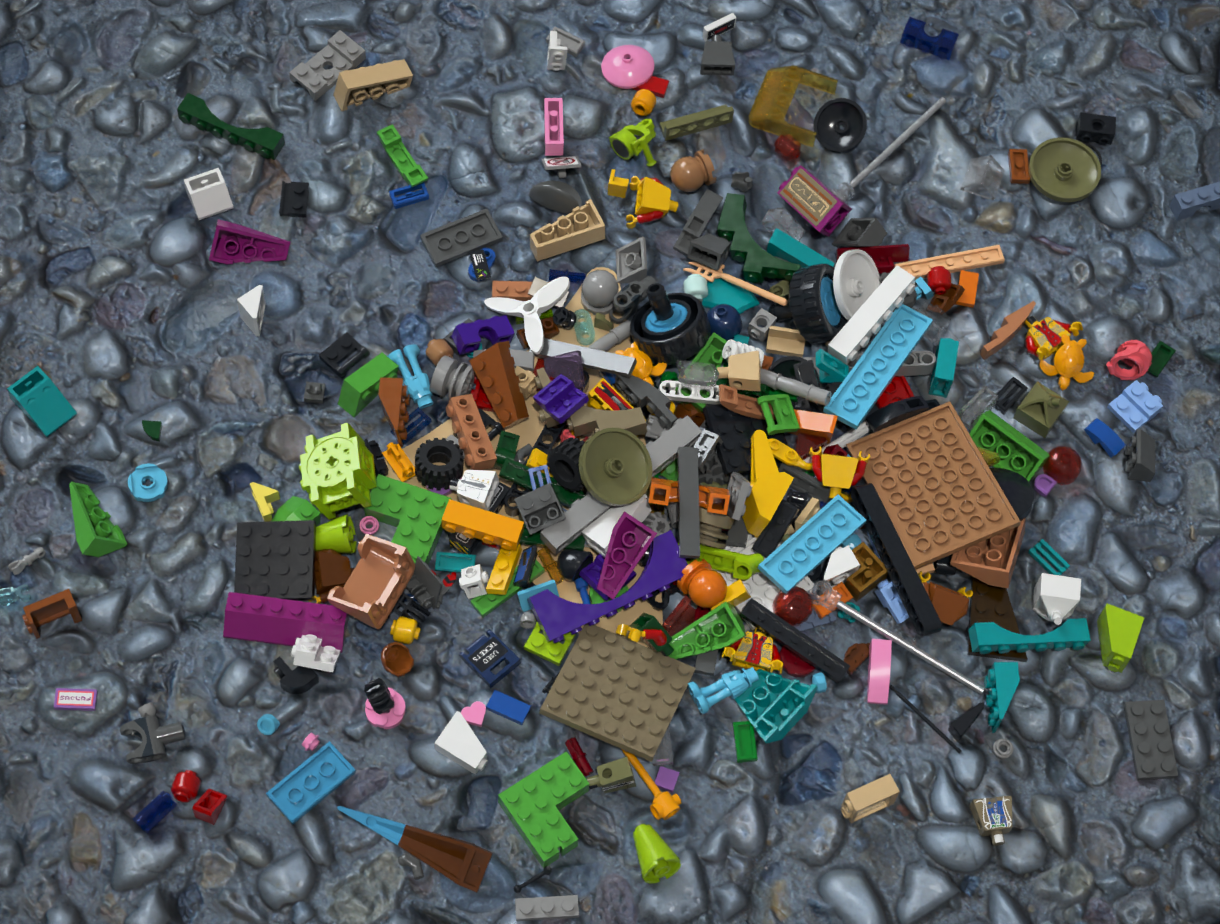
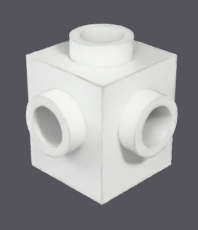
M480 564L461 569L459 583L468 599L487 594L486 586L489 577L487 572L482 570Z

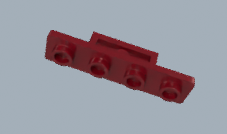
M908 244L837 248L836 263L839 257L848 250L859 249L865 251L874 261L878 272L882 274L884 272L891 273L895 267L893 262H907L909 260L910 247Z

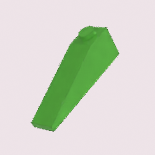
M292 496L278 508L271 521L315 520L317 526L320 524L321 513L308 500Z
M724 602L673 635L672 641L669 644L673 647L674 651L669 657L678 660L731 646L745 637L743 621L734 605Z

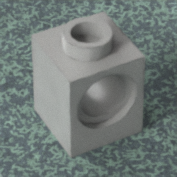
M761 308L749 323L747 333L752 338L763 342L768 336L770 326H775L777 317Z

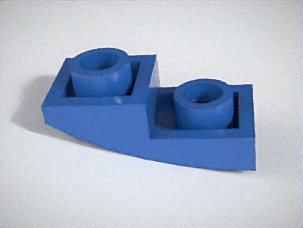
M1098 418L1094 419L1084 429L1094 444L1100 443L1110 458L1126 446L1122 439Z

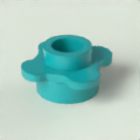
M852 602L845 603L860 612L859 606ZM842 610L838 611L839 618L847 619L850 623L856 621L855 618Z

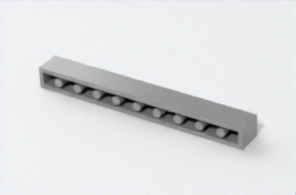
M688 415L683 419H677L671 429H665L659 434L657 440L654 442L650 441L645 445L652 461V477L678 458V447H692L703 432ZM587 491L583 499H577L571 504L569 510L564 511L565 520L541 530L540 539L556 556L581 536V531L613 506L600 502Z

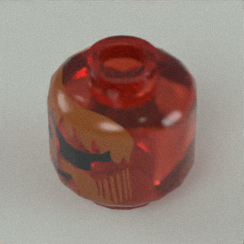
M790 134L781 135L774 143L776 154L785 161L795 160L801 154L800 142Z

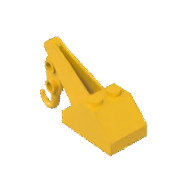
M756 430L751 436L750 486H752L750 496L746 497L744 503L746 510L742 516L747 532L757 538L772 519L794 477L786 472H779L774 457L787 465L797 466L804 470H812V463L803 461L794 449L774 438L767 439L766 433L762 430Z

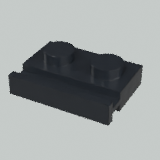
M282 181L279 209L281 217L283 215H288V217H307L308 182L285 183V181Z

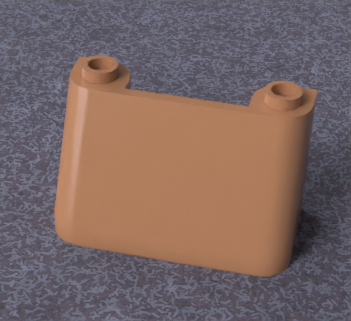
M366 534L358 544L361 559L344 587L335 586L332 588L327 599L336 608L370 627L380 629L410 581L415 570V563L406 547Z

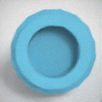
M271 714L263 715L257 722L259 731L264 735L273 734L280 726V722Z

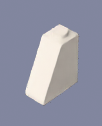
M457 711L435 741V750L476 775L479 770L482 771L488 762L486 760L487 752L462 714Z

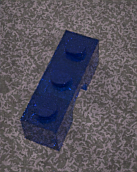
M909 17L900 43L925 53L936 55L939 58L950 60L959 34L942 29L938 36H929L924 31L926 22Z

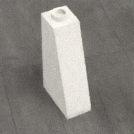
M646 494L628 505L611 507L581 531L587 545L605 557L613 527L624 511L641 523L652 511Z

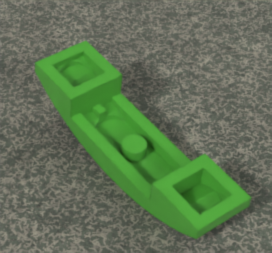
M393 124L377 131V135L392 163L411 187L428 180L421 166L416 164L402 143L401 136Z

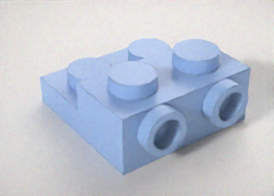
M1137 380L1124 389L1122 394L1107 406L1133 434L1160 413L1163 407L1160 397L1157 395L1153 396L1148 391V386L1144 382L1139 383Z
M885 579L878 583V589L874 592L883 607L889 609L896 623L900 624L908 619L909 615L892 580L888 581Z

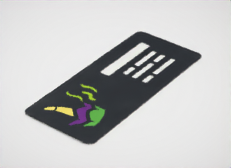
M484 250L470 252L476 279L491 278Z

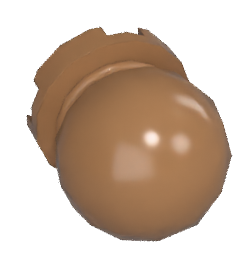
M703 149L695 152L694 157L687 156L678 159L671 167V181L677 189L684 192H692L702 187L703 183L707 186L716 183V177L712 176V171H715L709 155L703 154Z

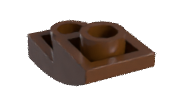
M553 317L541 320L544 338L550 339L559 334L560 331L554 323ZM525 328L517 330L516 335L523 349L528 348Z

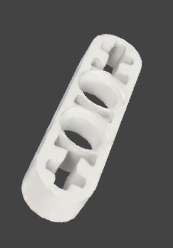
M665 380L658 388L670 400L712 405L721 404L719 402V385ZM668 387V389L671 391L669 393H666V390H664V388ZM688 388L691 391V395L684 396L681 393V389ZM707 390L710 396L703 398L700 395V391Z

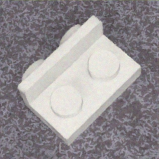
M550 31L547 55V69L555 71L565 70L568 47L560 46V39H557V31Z

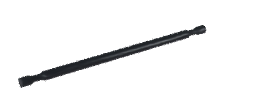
M889 686V688L893 690L899 698H901L950 746L954 747L959 754L961 753L962 750L956 747L955 744L944 733H942L910 701H908L899 691H897L894 688V686Z

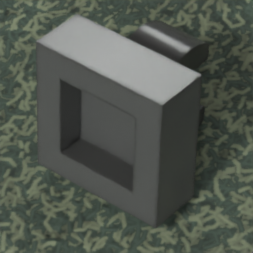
M306 382L304 402L323 404L326 385L324 383Z

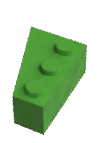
M384 353L379 354L344 379L338 405L355 418L378 395L380 378H397L399 365Z

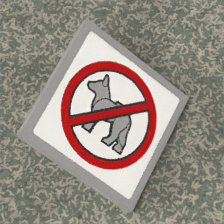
M578 156L541 159L545 170L558 169L559 178H566V168L581 167Z

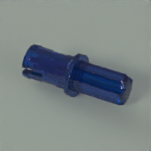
M550 269L549 281L559 277H568L570 282L583 283L586 274L569 272V269L566 271Z

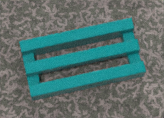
M1043 539L1028 551V554L1049 574L1061 576L1070 567ZM1036 551H1038L1045 558V560ZM1048 563L1052 564L1059 572H1056Z

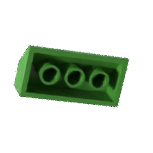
M990 410L982 414L969 433L985 461L995 468L1014 471L1026 478L1029 483L1051 456Z

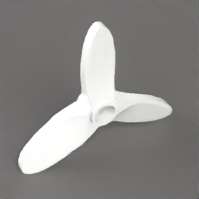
M559 277L538 290L531 300L528 301L492 297L486 299L484 303L492 311L524 318L525 336L528 345L534 354H540L544 345V331L539 317L541 313L553 307L566 294L570 287V280L568 277Z

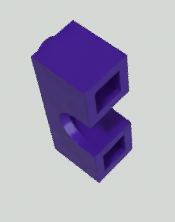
M504 315L500 317L494 316L486 320L479 319L467 324L460 323L455 326L451 337L461 355L477 350L481 343L480 337L489 339L492 345L504 341L511 343L515 332L507 316Z

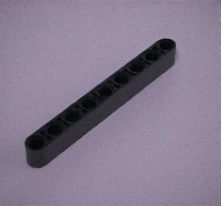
M577 370L570 380L573 381L577 389L586 394L589 388V374L585 370ZM567 422L557 425L560 427L558 429L547 428L545 424L532 450L537 448L549 455V452L559 444L561 440L560 435L568 427ZM544 441H550V442H552V443H550V444H545V443H543V442H544ZM531 452L529 453V455H528V457H527V459H526V461H525V463H524L523 465L526 466L527 461H528V459H529V457H530V455H531ZM515 483L512 484L507 493L504 505L506 514L511 517L518 516L520 511L517 506L511 507L509 504L516 503L515 498L531 491L529 489L519 491L518 488L522 486Z
M868 483L852 487L851 498L858 513L866 519L864 525L918 635L923 637L940 632L942 629L940 618L874 485Z

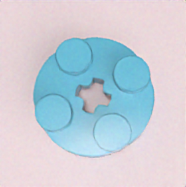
M147 463L139 465L129 475L128 487L130 493L137 501L152 502L164 497L168 487V479L166 473L158 468L157 465ZM147 479L153 482L150 486L143 485V483H146Z

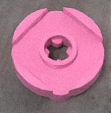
M392 688L388 689L393 697L394 707L389 710V713L383 712L378 714L371 707L368 699L365 702L366 717L374 727L392 729L398 726L404 718L406 710L405 701Z

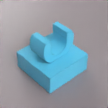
M921 276L915 280L917 285L915 288L917 293L916 300L920 299L923 295L927 300L934 296L932 290Z

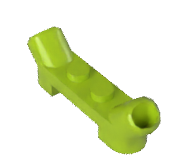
M700 545L699 559L685 558L687 564L694 560L700 562L702 559H705L711 565V569L733 573V578L742 580L749 579L752 574L761 573L758 565L764 560L763 556L759 553L745 555Z

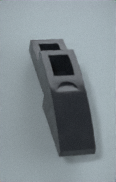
M922 396L910 397L880 408L867 416L866 421L875 432L940 406L936 399L925 401Z

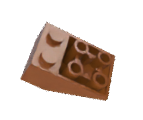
M380 378L378 395L382 409L400 447H403V440L407 439L405 423L409 421V412L406 410L407 406H410L411 401L410 394H408V385H405L403 378Z

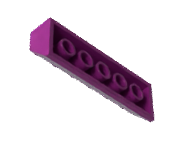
M229 592L225 608L223 637L293 647L297 637L301 638L302 635L311 634L322 639V647L332 646L342 653L349 614L333 605Z

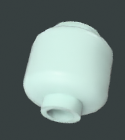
M692 274L685 279L683 283L684 293L693 295L702 302L703 298L708 296L706 278L700 274Z

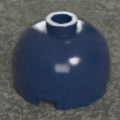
M719 304L708 311L707 316L711 326L710 336L714 332L728 341L734 339L737 333L740 334L742 320L736 308L729 304Z

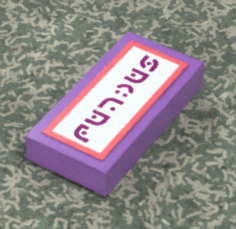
M56 688L54 709L96 711L98 691L97 689Z

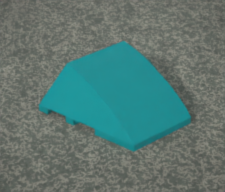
M758 669L756 673L759 680L753 682L751 687L734 700L763 741L771 743L782 740L807 713L818 687L814 684L800 683V680H789L782 678V675Z

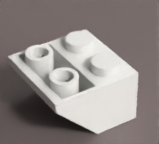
M219 168L184 179L187 195L198 220L234 208Z

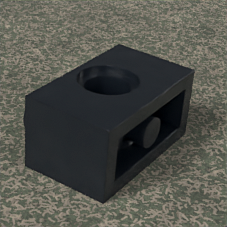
M1081 112L1077 121L1076 140L1111 145L1115 137L1116 117Z

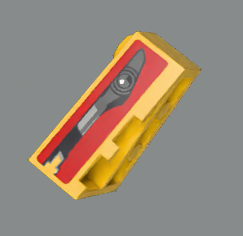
M604 378L588 393L589 401L587 406L594 409L615 411L634 408Z

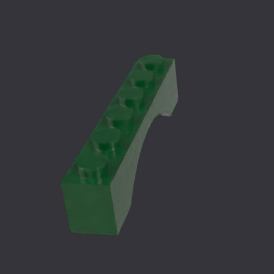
M190 93L186 94L177 108L178 117L183 123L192 124L199 130L208 131L218 138L222 137L232 144L244 147L248 151L259 153L264 158L275 160L285 145L283 133L269 127L246 129L227 124L209 110L204 99Z

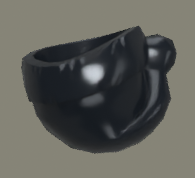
M565 549L558 556L557 568L565 580L574 582L576 579L582 578L579 573L593 562V555L591 552Z

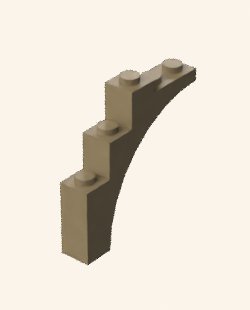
M544 367L536 370L537 377L534 378L537 388H541V390L551 382ZM583 405L563 422H567L569 431L573 430L575 437L593 431L596 433L606 428H621L633 433L635 436L647 433L646 421L640 407L608 411ZM541 408L538 411L541 422L545 421L547 428L560 424L544 409Z

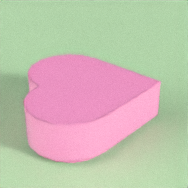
M476 701L471 707L462 709L461 714L468 724L482 727L486 713V707L482 702Z

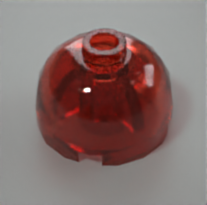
M1058 446L1051 449L1048 453L1049 457L1043 465L1044 474L1053 478L1059 485H1067L1074 482L1081 473L1082 467L1081 457L1077 451L1067 446Z
M795 586L787 594L781 590L773 601V613L790 625L799 626L806 622L812 614V598L801 587Z

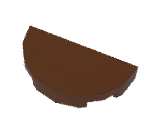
M855 643L846 651L844 662L850 665L847 670L849 676L869 657L870 643Z

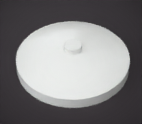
M859 249L844 252L836 263L833 275L836 303L840 312L848 321L881 284L879 272L874 261L865 251Z

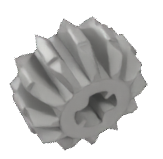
M661 512L649 513L642 522L657 533L655 537L673 530V528L669 527L672 521H667V515H661Z

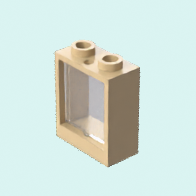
M891 774L848 792L841 805V812L844 818H848L850 823H853L893 805L900 791Z

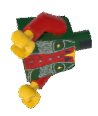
M643 613L630 626L625 624L617 626L616 634L626 636L627 631H630L629 639L639 642L641 638L650 649L655 652H661L664 656L668 657L674 651L673 647L669 644L672 641V637L652 615Z

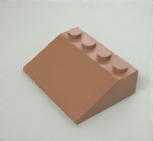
M1025 519L1020 521V526L953 553L950 565L988 585L1009 588L1025 534Z

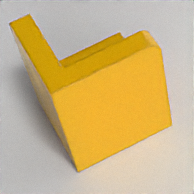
M615 169L611 170L608 195L625 198L629 179L615 177Z

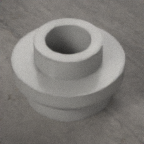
M999 739L993 745V752L1001 759L1009 758L1013 753V745L1007 739ZM999 747H1004L1006 752L1000 751Z

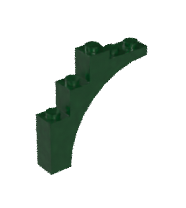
M727 193L717 231L719 237L732 241L730 248L732 260L738 262L745 261L743 268L745 281L763 283L764 277L791 281L793 274L801 268V265L783 261L763 250L754 241L746 227L745 215L747 204L745 195Z

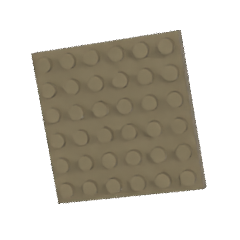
M587 623L580 632L540 708L539 714L652 762L688 687L687 683L691 681L696 668L669 656H664L662 653L655 652L648 647L596 625L589 626Z

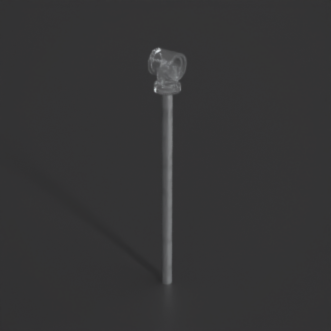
M941 97L849 184L842 182L838 189L834 187L831 191L848 204L849 199L855 195L854 188L946 103V99Z
M818 581L810 589L808 595L813 604L822 605L832 612L837 607L979 694L983 693L985 687L840 601L842 594L833 590L828 582ZM816 590H821L824 596H819Z

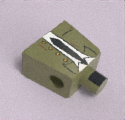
M628 757L597 766L598 775L587 777L590 789L602 787L604 793L636 787Z

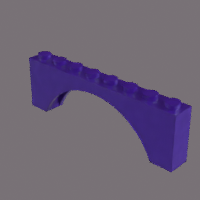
M670 530L653 539L650 544L648 560L642 574L631 588L613 600L598 604H579L562 599L546 589L529 597L527 601L546 641L552 640L553 643L565 639L563 635L571 632L573 635L581 631V626L584 624L594 625L600 622L599 617L605 614L608 618L618 613L616 609L622 606L624 609L635 605L634 600L640 597L643 601L652 597V592L659 589V592L670 588V583L677 582V580L681 581L684 575L682 570L688 564L685 558H679V545Z

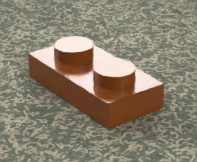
M1009 149L1008 159L1011 183L1029 184L1027 149Z

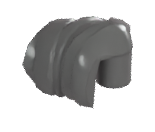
M735 172L732 175V188L748 192L752 188L753 182L752 178L749 177V172Z

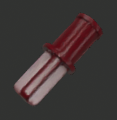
M575 737L568 739L565 744L573 758L572 760L584 777L589 776L594 771L586 758L587 754L583 753Z

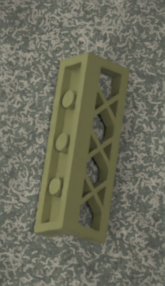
M727 104L660 122L659 127L665 141L732 123L734 109L732 106L727 107Z

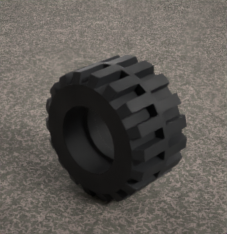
M570 437L552 449L547 456V466L549 467L550 474L553 475L554 480L560 486L570 491H579L585 486L579 472V455L585 442L583 440L580 441L579 438Z
M434 438L432 441L429 439L426 440V444L422 443L420 448H417L415 454V475H417V480L422 481L421 484L423 486L428 485L429 489H449L451 479L460 480L463 475L464 456L462 449H459L460 446L454 444L452 440L446 441V438H442V440ZM442 462L446 465L438 466L432 463Z

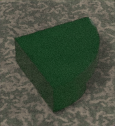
M142 420L144 432L152 440L160 442L162 422Z

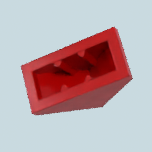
M208 789L193 805L192 810L195 818L215 825L227 795Z

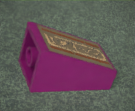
M802 165L796 167L791 172V177L780 185L777 192L817 231L828 237L852 210L849 205Z

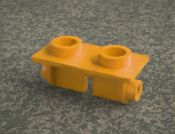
M393 442L387 445L388 449L382 452L400 481L405 482L416 476L414 465L400 445Z

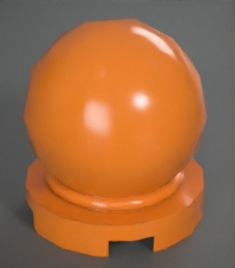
M702 559L700 562L694 560L682 570L684 575L681 581L677 580V587L684 594H689L692 601L702 608H712L726 598L727 583L720 573L712 570L711 565L705 559Z

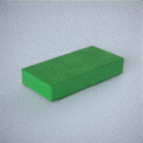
M750 721L733 722L737 763L757 761L753 725Z

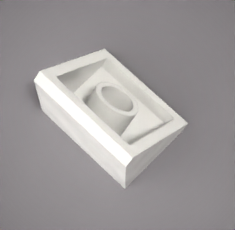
M258 285L237 299L240 318L259 337L266 306L263 285Z

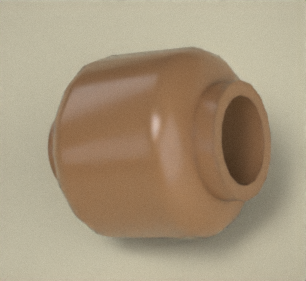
M433 339L428 343L426 356L435 366H437L439 360L444 355L453 358L454 351L444 339Z

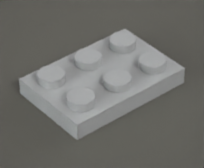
M732 472L727 486L730 493L727 514L732 519L740 520V517L745 513L746 505L744 503L746 497H749L751 494L752 486H750L751 483L737 472Z

